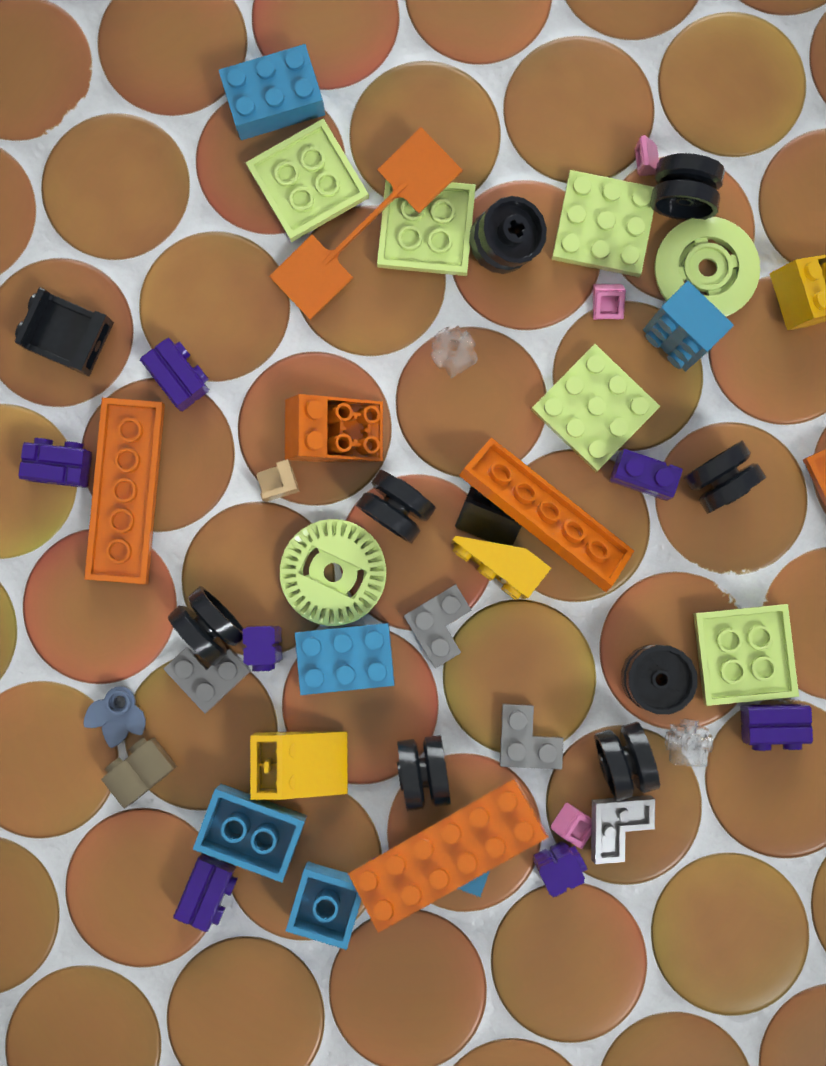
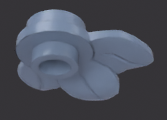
M118 686L109 690L104 699L94 701L88 707L83 725L86 728L102 726L104 738L108 746L113 748L122 743L129 732L142 735L146 726L144 712L136 706L134 693L127 687ZM118 696L124 697V707H119L116 704Z

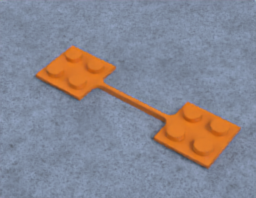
M422 127L377 169L391 184L392 194L335 250L326 249L311 234L269 276L310 320L353 279L352 275L339 263L338 257L340 252L394 199H405L420 214L463 171Z

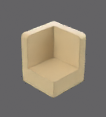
M288 459L277 462V467L257 473V479L262 492L260 495L264 502L300 492L292 464Z

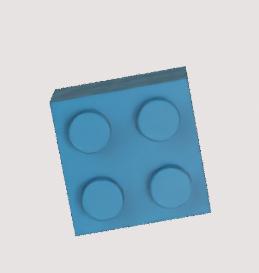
M307 861L286 932L347 950L361 903V898L348 873Z

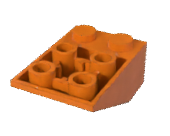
M297 394L286 399L285 460L307 462H383V402Z

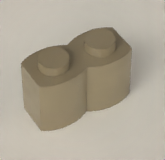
M142 738L129 749L132 753L124 761L119 757L104 769L107 774L101 780L124 809L133 804L177 768V765L155 738L148 741Z

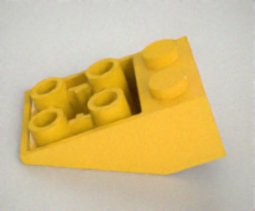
M826 255L795 259L769 273L787 331L826 322Z
M455 536L451 541V544L455 546L452 552L465 562L471 559L479 565L477 571L490 581L496 578L504 584L501 590L514 600L529 598L551 569V567L526 548Z
M348 731L255 732L250 736V800H283L348 794Z

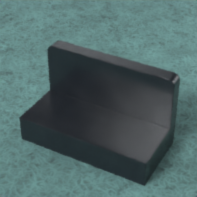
M472 486L455 524L457 529L479 538L513 546L522 527Z

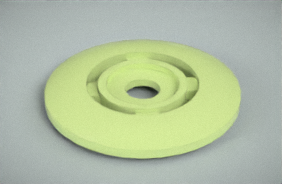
M711 217L705 220L691 218L674 227L661 242L655 257V279L659 291L666 302L685 284L684 280H687L699 291L707 292V295L704 296L727 317L740 310L754 294L760 278V259L753 241L736 224L719 217ZM708 239L713 240L718 244L708 243ZM726 249L730 250L733 255H730ZM708 259L715 263L716 272L714 275L708 277L700 273L699 263L702 260Z
M327 519L306 526L290 540L281 558L280 582L287 601L302 617L320 625L340 626L357 621L373 609L383 593L387 568L383 552L370 533L349 521ZM318 548L319 553L310 563L309 574L304 576L305 562L311 552ZM331 563L340 565L343 571L342 577L336 582H330L324 576L325 567ZM364 570L363 581L358 591L350 598L348 592L357 581L358 571Z

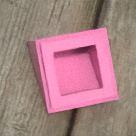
M644 135L639 138L634 148L637 172L639 176L655 175L659 161L657 145Z
M593 284V319H624L626 289L623 284Z
M565 803L553 821L551 829L563 839L582 849L591 836L592 818L573 805Z

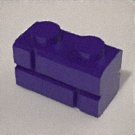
M166 338L155 346L154 349L143 355L140 361L175 407L180 411H184L209 392L210 389L205 384L209 378L198 365L193 368L186 360L191 355L180 341L174 344L170 338Z
M34 438V443H23L19 479L29 482L87 488L92 452L83 449L84 444L65 441L63 447L54 446L53 440Z
M623 449L618 453L609 481L667 501L674 497L683 469L671 464L667 466L665 462Z
M254 626L243 629V644L246 645V648L243 649V663L247 666L252 665V671H271V669H275L276 663L283 660L282 646L279 645L282 642V628L279 626Z
M741 705L742 741L752 745V750H771V745L783 744V749L801 750L802 744H812L813 742L811 726L812 708L809 705Z
M561 841L551 846L549 851L544 849L533 855L534 863L552 897L566 892L567 887L573 889L584 883L585 877L582 872L588 869L575 846L569 848L567 843Z
M202 853L195 863L173 918L187 925L190 924L192 927L204 932H208L212 924L218 926L226 908L221 906L225 894L231 896L238 880L237 877L233 876L236 867Z

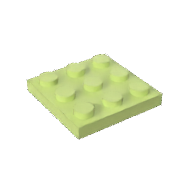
M324 118L245 162L291 242L369 199L368 192Z
M570 170L552 260L640 277L654 213L650 205L654 187Z
M387 180L385 182L384 200L392 194L393 190ZM451 182L420 214L405 199H394L382 211L377 268L467 276L470 251L469 238L473 220L476 184Z
M594 344L532 407L531 411L585 463L597 472L659 409L660 405Z
M788 604L693 613L703 703L705 706L799 697Z

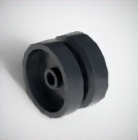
M691 153L671 154L660 158L655 173L657 185L653 188L650 203L652 209L658 214L679 220L691 218L705 220L714 217L719 209L720 194L718 190L723 185L724 166L719 161L708 156Z
M504 197L492 204L475 219L470 229L469 244L473 256L481 266L494 273L506 274L516 271L541 252L546 242L547 227L543 215L533 203L521 197Z
M743 440L684 476L691 490H700L710 483L713 487L703 493L699 499L707 514L741 498L767 477L759 464H750L741 470L737 469L751 455Z
M379 470L371 483L373 488L384 496V499L372 493H364L355 506L373 520L412 544L420 533V528L408 517V514L421 521H428L436 507L405 481L394 477L384 470Z
M199 586L188 597L194 612L188 607L178 606L167 617L181 638L199 656L214 666L227 655L226 647L221 640L228 645L237 646L243 640L244 628L215 596L204 587Z
M645 645L634 650L626 659L621 671V684L626 696L636 706L655 714H673L684 709L693 699L697 689V671L692 660L683 651L668 645ZM658 674L663 675V677L659 678L662 681L660 685L656 683V676Z
M636 721L621 726L620 740L610 729L595 734L594 739L600 767L611 794L616 801L632 797L634 791L633 781L643 793L660 788V779L653 752L639 722Z
M441 735L425 737L423 741L425 757L419 758L417 743L414 739L397 741L399 761L397 762L401 791H404L407 811L423 809L425 805L424 788L428 787L430 789L431 802L435 807L451 805Z

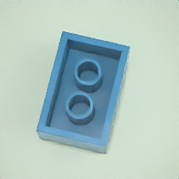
M306 44L218 70L241 141L326 115L323 98Z
M687 281L657 311L643 331L646 333L645 337L650 344L656 348L661 347L668 354L667 359L674 367L682 368L686 372L734 324L696 287Z
M389 623L295 632L300 695L395 686Z
M220 784L214 790L193 850L282 883L308 815L267 800H250V794Z

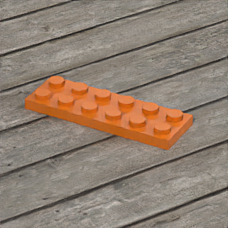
M102 397L84 580L148 585L165 409L163 402Z
M492 437L459 475L604 592H607L614 585L634 553L632 548Z
M515 778L351 871L348 875L379 933L547 839L548 835Z

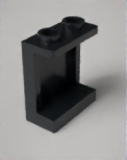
M40 287L28 302V313L24 321H21L16 328L15 343L23 349L89 377L114 322L105 314L98 311H89L54 296Z

